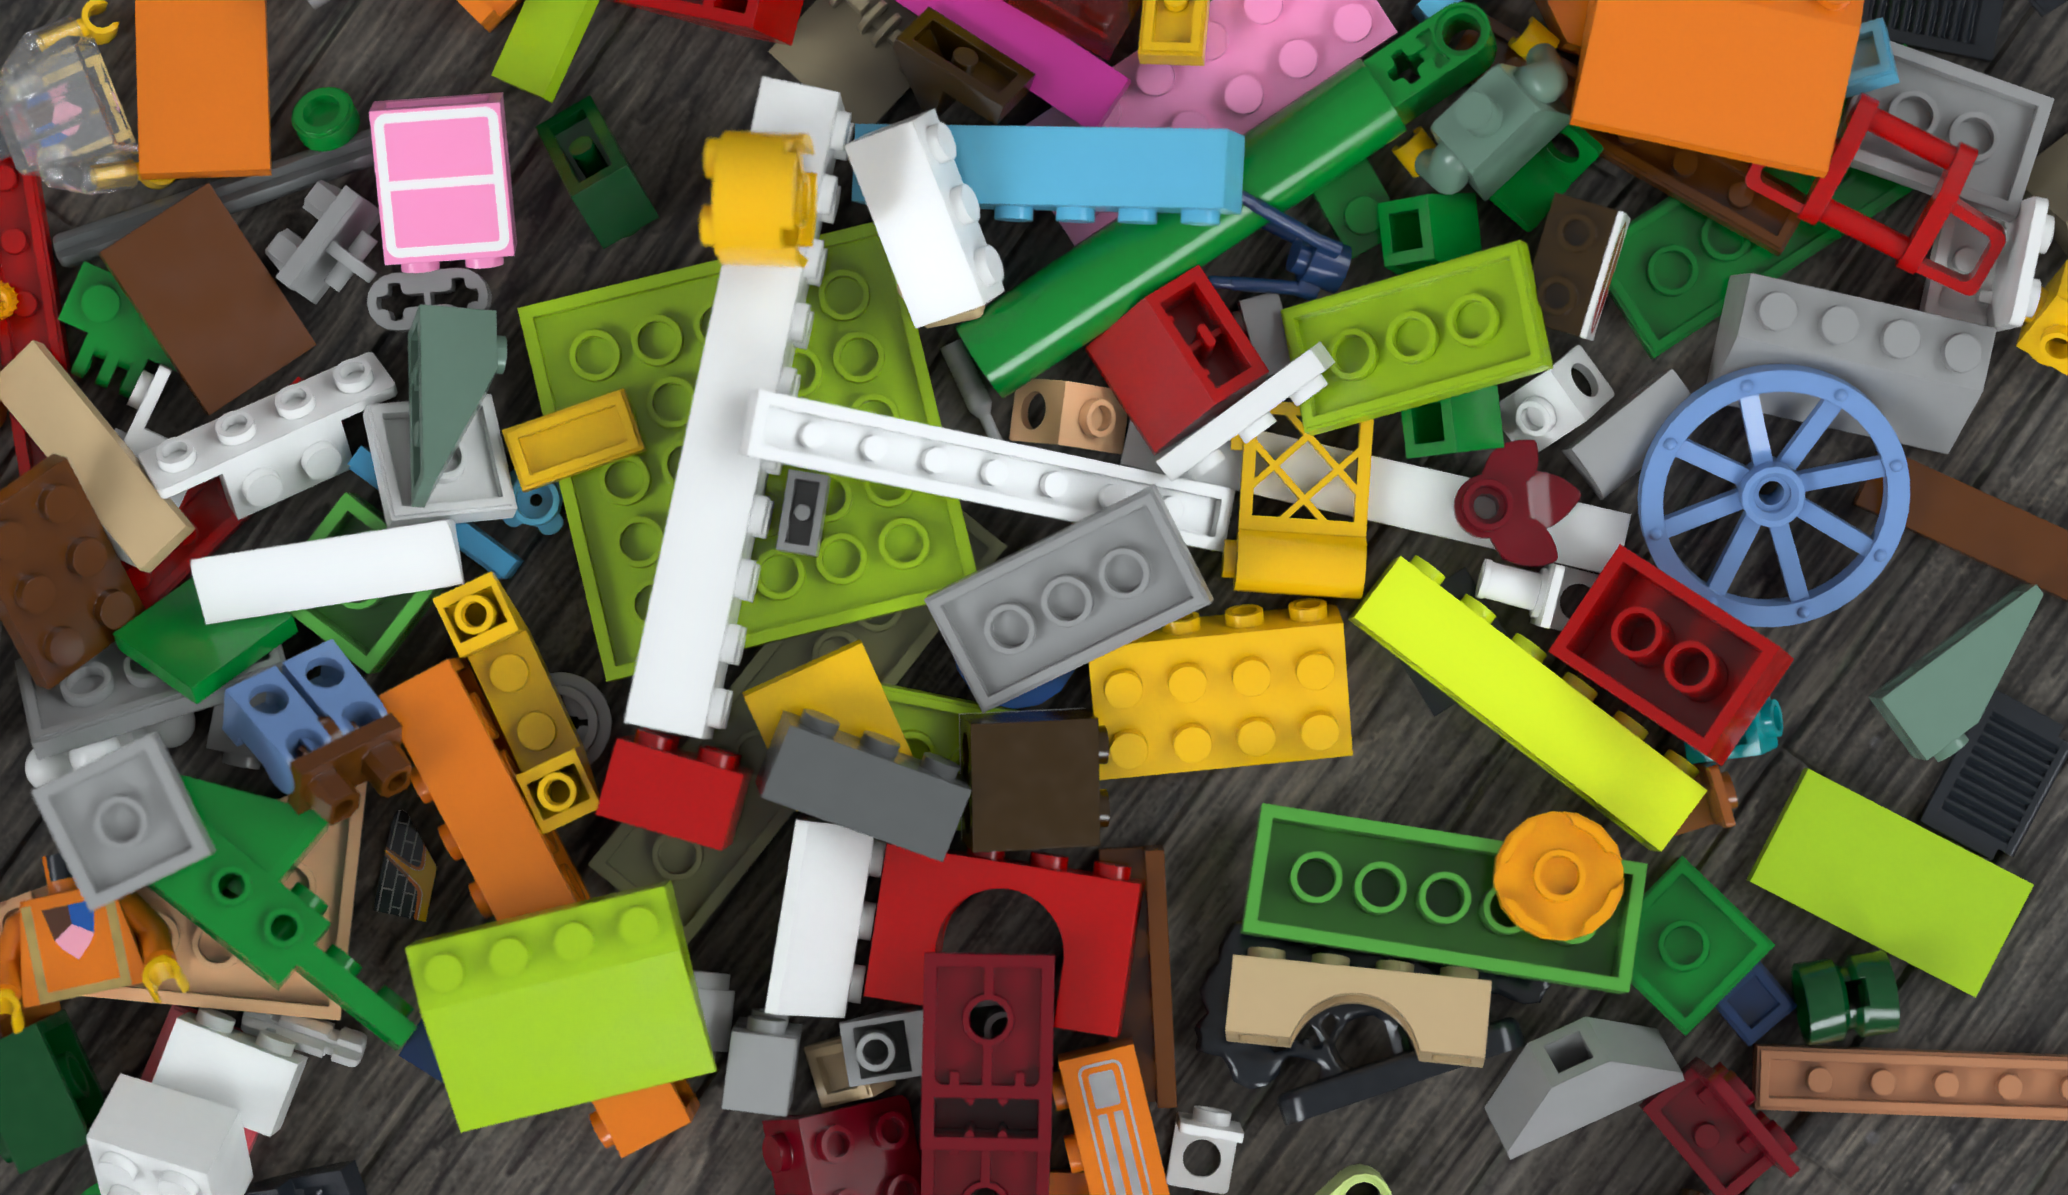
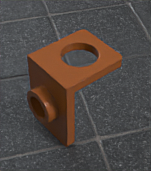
M1712 762L1692 764L1699 770V774L1694 780L1708 791L1674 836L1713 824L1724 828L1736 826L1732 809L1738 807V799L1729 773L1727 771L1720 772L1718 765Z

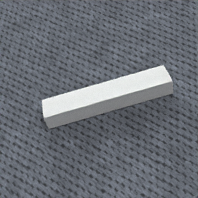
M442 520L190 560L191 571L206 624L465 584L455 520Z

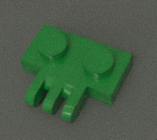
M84 261L58 320L88 333L72 367L71 374L83 379L90 369L92 357L96 356L104 360L94 384L107 389L116 367H121L128 370V373L121 381L119 395L129 399L148 360L165 365L176 372L177 370L110 271Z

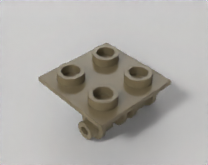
M816 0L799 18L792 46L776 43L768 52L803 85L840 92L845 112L852 113L851 122L854 123L855 133V124H877L911 88L893 50L895 39L917 16L895 0Z

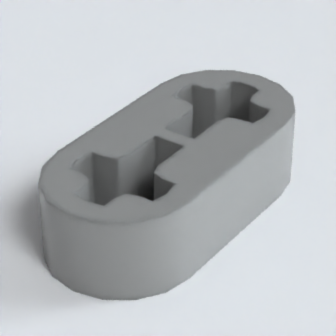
M465 268L438 269L425 273L399 272L384 275L373 283L368 292L367 307L370 316L378 325L390 331L409 332L419 306L405 308L403 319L395 321L393 312L381 307L382 299L392 296V286L401 285L402 292L409 296L424 295L425 305H435L434 294L454 292L456 281L463 279L468 289L478 291V301L468 303L467 308L483 310L491 308L492 294L488 283L482 276ZM439 304V305H435V306L455 307V306L450 305V304Z

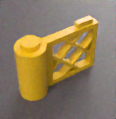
M1281 402L1270 410L1271 414L1285 415L1302 437L1274 460L1257 441V436L1247 444L1244 443L1238 434L1230 440V450L1242 451L1236 540L1224 539L1221 576L1223 578H1233L1234 591L1362 599L1366 574V531L1374 419L1359 423L1358 447L1338 464L1314 436L1304 432L1303 423L1297 417L1301 416L1300 407L1296 406L1294 402ZM1308 442L1332 470L1304 494L1280 465ZM1257 452L1268 466L1255 477ZM1357 458L1356 479L1354 483L1344 469ZM1274 471L1298 500L1279 517L1252 515L1254 487ZM1338 476L1354 494L1353 522L1327 520L1309 499L1333 478ZM1304 505L1315 519L1289 517Z

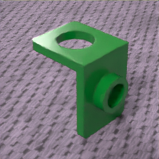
M1568 124L1559 132L1574 141L1579 150V157L1564 155L1553 145L1551 140L1489 198L1490 201L1526 232L1533 231L1550 211L1555 192L1564 194L1570 185L1603 152V146L1582 127Z

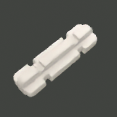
M244 1012L241 1021V1030L244 1033L257 1037L260 1030L273 1032L296 1043L295 1050L320 1058L328 1054L332 1056V1062L348 1067H356L360 1063L367 1045V1036L363 1032L347 1027L339 1031L334 1029L335 1023L318 1018Z

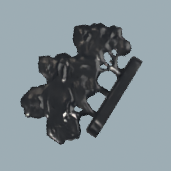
M1236 921L1230 925L1219 946L1218 961L1207 970L1205 980L1199 989L1207 1013L1197 1022L1194 1028L1198 1038L1195 1046L1196 1050L1222 1057L1230 1070L1234 1082L1250 1090L1266 1087L1280 1074L1282 1063L1288 1056L1305 1058L1321 1066V1073L1317 1081L1293 1088L1279 1095L1277 1103L1285 1126L1464 1067L1418 1061L1415 1049L1410 1046L1404 1028L1384 1011L1362 1004L1334 1006L1318 1013L1307 1023L1314 1028L1321 1041L1318 1046H1314L1312 1038L1309 1037L1303 1039L1302 1044L1295 1039L1291 1048H1287L1288 1050L1275 1052L1271 1046L1229 1042L1226 1040L1225 1028L1233 954L1247 956L1248 948L1250 947L1280 949L1286 952V960L1311 962L1312 955L1317 953L1342 955L1350 958V966L1372 969H1375L1376 961L1397 960L1413 964L1414 973L1440 975V968L1446 966L1320 946L1310 948L1301 943L1240 934L1242 921ZM1479 972L1478 977L1480 980L1492 981L1491 995L1500 994L1522 1004L1541 1003L1545 992L1551 986V983L1484 972ZM1332 1014L1336 1018L1335 1029L1331 1034H1327L1321 1023ZM1362 1016H1375L1385 1023L1394 1055L1353 1068L1341 1059L1335 1046L1339 1034L1351 1020ZM1506 1017L1488 1023L1485 1059L1526 1045L1520 1024L1514 1017Z

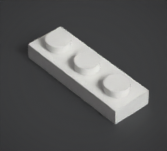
M1320 341L1156 461L1170 482L1176 480L1186 471L1196 481L1226 459L1219 450V447L1237 434L1247 444L1277 422L1270 410L1290 397L1294 404L1299 406L1328 385L1321 373L1333 365L1335 360Z

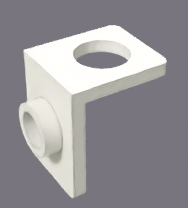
M1576 345L1553 364L1554 369L1544 371L1499 401L1502 429L1511 441L1535 440L1538 452L1586 422L1614 397L1613 389L1580 345ZM1571 368L1579 370L1586 377L1591 387V397L1583 394L1575 385L1571 375Z
M1194 1106L1193 1114L1177 1111L1166 1180L1169 1185L1218 1194L1228 1192L1237 1143H1243L1244 1131L1240 1122L1231 1121V1112L1207 1106ZM1196 1140H1208L1215 1144L1220 1151V1163L1217 1169L1206 1176H1197L1190 1173L1183 1163L1185 1149Z

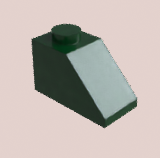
M590 95L535 126L570 197L603 249L622 238L635 234L641 227L659 218L643 185Z

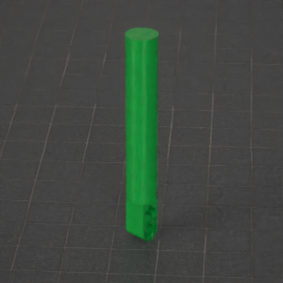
M1456 2L1444 7L1365 61H1362L1360 58L1356 59L1243 134L1245 136L1242 190L1265 201L1278 210L1286 212L1407 131L1405 127L1407 123L1483 74L1493 64L1497 53V44L1488 17L1484 11L1468 2ZM1474 30L1481 34L1478 42L1468 50L1457 51L1448 47L1451 38L1460 31ZM1410 69L1415 75H1419L1420 79L1415 83L1409 84L1405 78L1400 77V74ZM1244 205L1241 208V215L1220 214V225L1181 224V213H1157V224L1149 225L1119 223L1117 218L985 306L984 313L979 319L961 322L955 328L988 381L1004 399L1105 332L1143 298L1195 266L1203 267L1270 221L1254 213Z

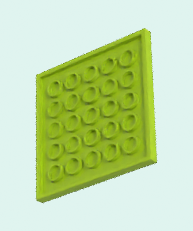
M874 222L821 234L819 240H824V248L828 249L824 275L820 287L809 285L805 304L811 305L810 311L814 312L811 336L807 350L795 349L792 368H796L797 374L801 375L797 398L942 428L918 328L915 329L906 303L897 291L898 283ZM719 259L517 308L543 416L624 388L647 450L559 481L606 682L633 677L635 673L722 267ZM783 464L780 476L773 474L768 476L764 496L770 497V500L774 501L771 524L766 539L755 537L751 560L761 565L758 585L753 602L742 600L737 625L747 628L744 649L925 606L924 599L927 595L977 571L960 500ZM789 469L829 475L831 477L819 557L776 550Z

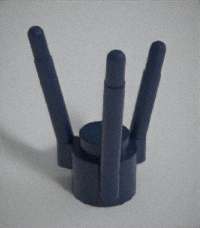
M1242 190V205L1270 221L1262 229L1292 243L1286 269L1289 272L1295 273L1296 281L1210 275L1207 278L1216 289H1229L1231 291L1294 295L1308 301L1316 300L1320 289L1332 294L1337 292L1350 266L1352 258L1351 246L1323 236L1265 201Z

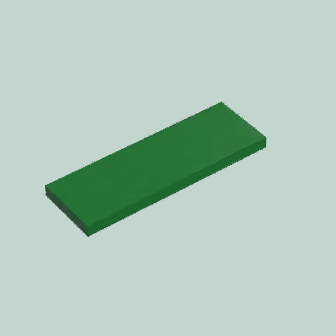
M1848 98L1844 99L1840 121ZM1768 166L1763 168L1765 172L1806 195L1816 178L1815 176ZM1849 166L1832 199L1871 218L1914 189ZM1669 196L1630 221L1608 294L1650 359H1653L1722 314L1730 275L1754 273L1777 279L1845 234L1820 221L1813 226L1801 220L1782 254L1778 257Z

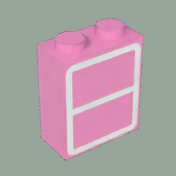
M503 92L374 101L369 111L385 265L401 264V271L404 273H425L440 269L439 261L465 260L467 268L482 269L501 266L504 264V257L514 256L517 247Z

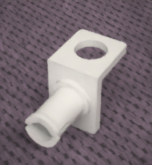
M1485 558L1478 577L1475 597L1480 599L1486 598L1530 610V623L1539 627L1562 631L1569 621V618L1562 613L1560 608V597L1563 591L1568 586L1574 584H1584L1591 588L1599 575L1554 563L1545 565L1537 573L1495 563Z

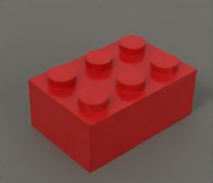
M1621 544L1548 651L1720 766H1723L1794 660L1780 646Z

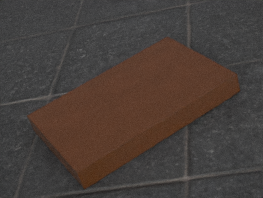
M210 183L204 184L98 252V255L206 415H211L317 345Z

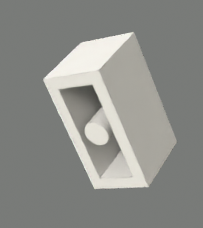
M200 1007L197 1014L187 1012L178 1017L152 1083L238 1109L241 1112L243 1127L271 1137L280 1130L308 1060V1057L293 1052L296 1043L282 1035L265 1030H260L257 1037L234 1029L236 1020L233 1017L210 1008Z

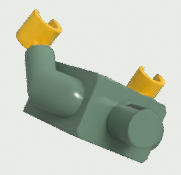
M1532 16L1528 20L1529 25L1518 38L1513 36L1508 42V46L1527 62V65L1516 67L1499 63L1487 71L1432 124L1430 129L1438 145L1432 141L1422 127H1417L1413 130L1415 135L1400 147L1395 145L1392 148L1394 155L1413 178L1420 176L1435 190L1445 195L1459 192L1468 182L1484 201H1487L1569 124L1571 111L1559 99L1564 94L1568 85L1567 73L1556 51L1560 40L1535 17Z

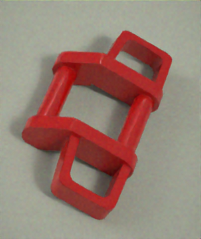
M1863 92L1857 97L1838 138L1836 137L1826 177H1816L1805 198L1766 178L1762 173L1763 165L1750 163L1745 176L1747 187L1797 213V218L1813 226L1820 221L1897 259L1896 267L1912 275L1916 272L1966 296H1972L1979 291L2006 243L2005 229L2001 224L1959 199L1979 150L1962 141L1955 146L1878 108L1880 101ZM1867 131L1944 169L1935 191L1909 236L1832 199ZM1950 213L1990 239L1976 266L1968 274H1960L1925 257Z

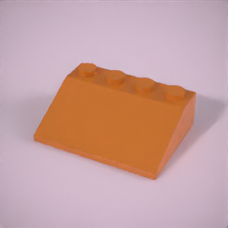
M1589 0L1569 125L1825 178L1829 170L1860 33L1864 0Z

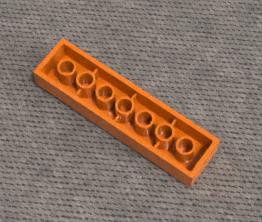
M466 657L447 659L378 695L388 714L392 712L402 724L401 744L404 743L415 764L412 767L410 780L425 804L434 800L445 821V824L438 827L440 837L455 861L462 858L465 859L476 880L468 884V888L477 908L485 919L494 915L496 920L499 921L592 898L557 830L554 829L544 835L542 834L516 779V775L522 772ZM682 1079L592 1101L596 1111L590 1113L589 1118L603 1146L607 1149L615 1145L621 1158H624L691 1123L701 1104L689 1081Z

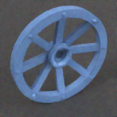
M1794 364L1757 365L1725 374L1705 384L1681 402L1666 418L1653 438L1642 464L1637 496L1638 516L1646 546L1658 569L1747 626H1790L1814 620L1839 609L1857 597L1880 575L1893 556L1905 529L1910 505L1908 464L1902 445L1886 417L1865 394L1850 383L1828 372ZM1796 392L1821 398L1777 457H1773L1759 394ZM1739 401L1752 462L1746 466L1688 439V436L1709 416L1721 408ZM1841 409L1848 412L1865 428L1878 452L1876 456L1795 471ZM1675 457L1736 484L1735 489L1664 516V489ZM1883 477L1882 505L1871 536L1805 497L1806 491ZM1769 481L1778 482L1776 489L1772 493L1767 495L1759 494L1763 484ZM1744 509L1706 583L1690 571L1674 551L1669 538ZM1796 517L1859 553L1838 575L1809 591L1806 587L1789 522L1793 521ZM1761 525L1769 527L1788 597L1753 599L1726 593Z

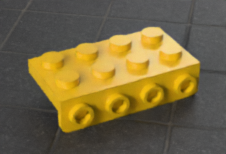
M1318 598L1299 599L1289 603L1287 609L1263 611V608L1258 605L1243 604L1227 608L1225 615L1199 617V613L1194 611L1088 662L1093 715L1098 718L1099 726H1106L1109 738V759L1107 764H1099V780L1353 756L1344 623L1338 607L1327 605L1325 600Z

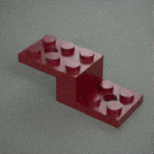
M924 952L920 1150H922L921 1195H971V1193L980 1188L993 1189L999 1195H1049L1055 954ZM981 1001H995L1003 1006L1007 1013V1025L997 1036L982 1037L975 1033L970 1026V1012Z

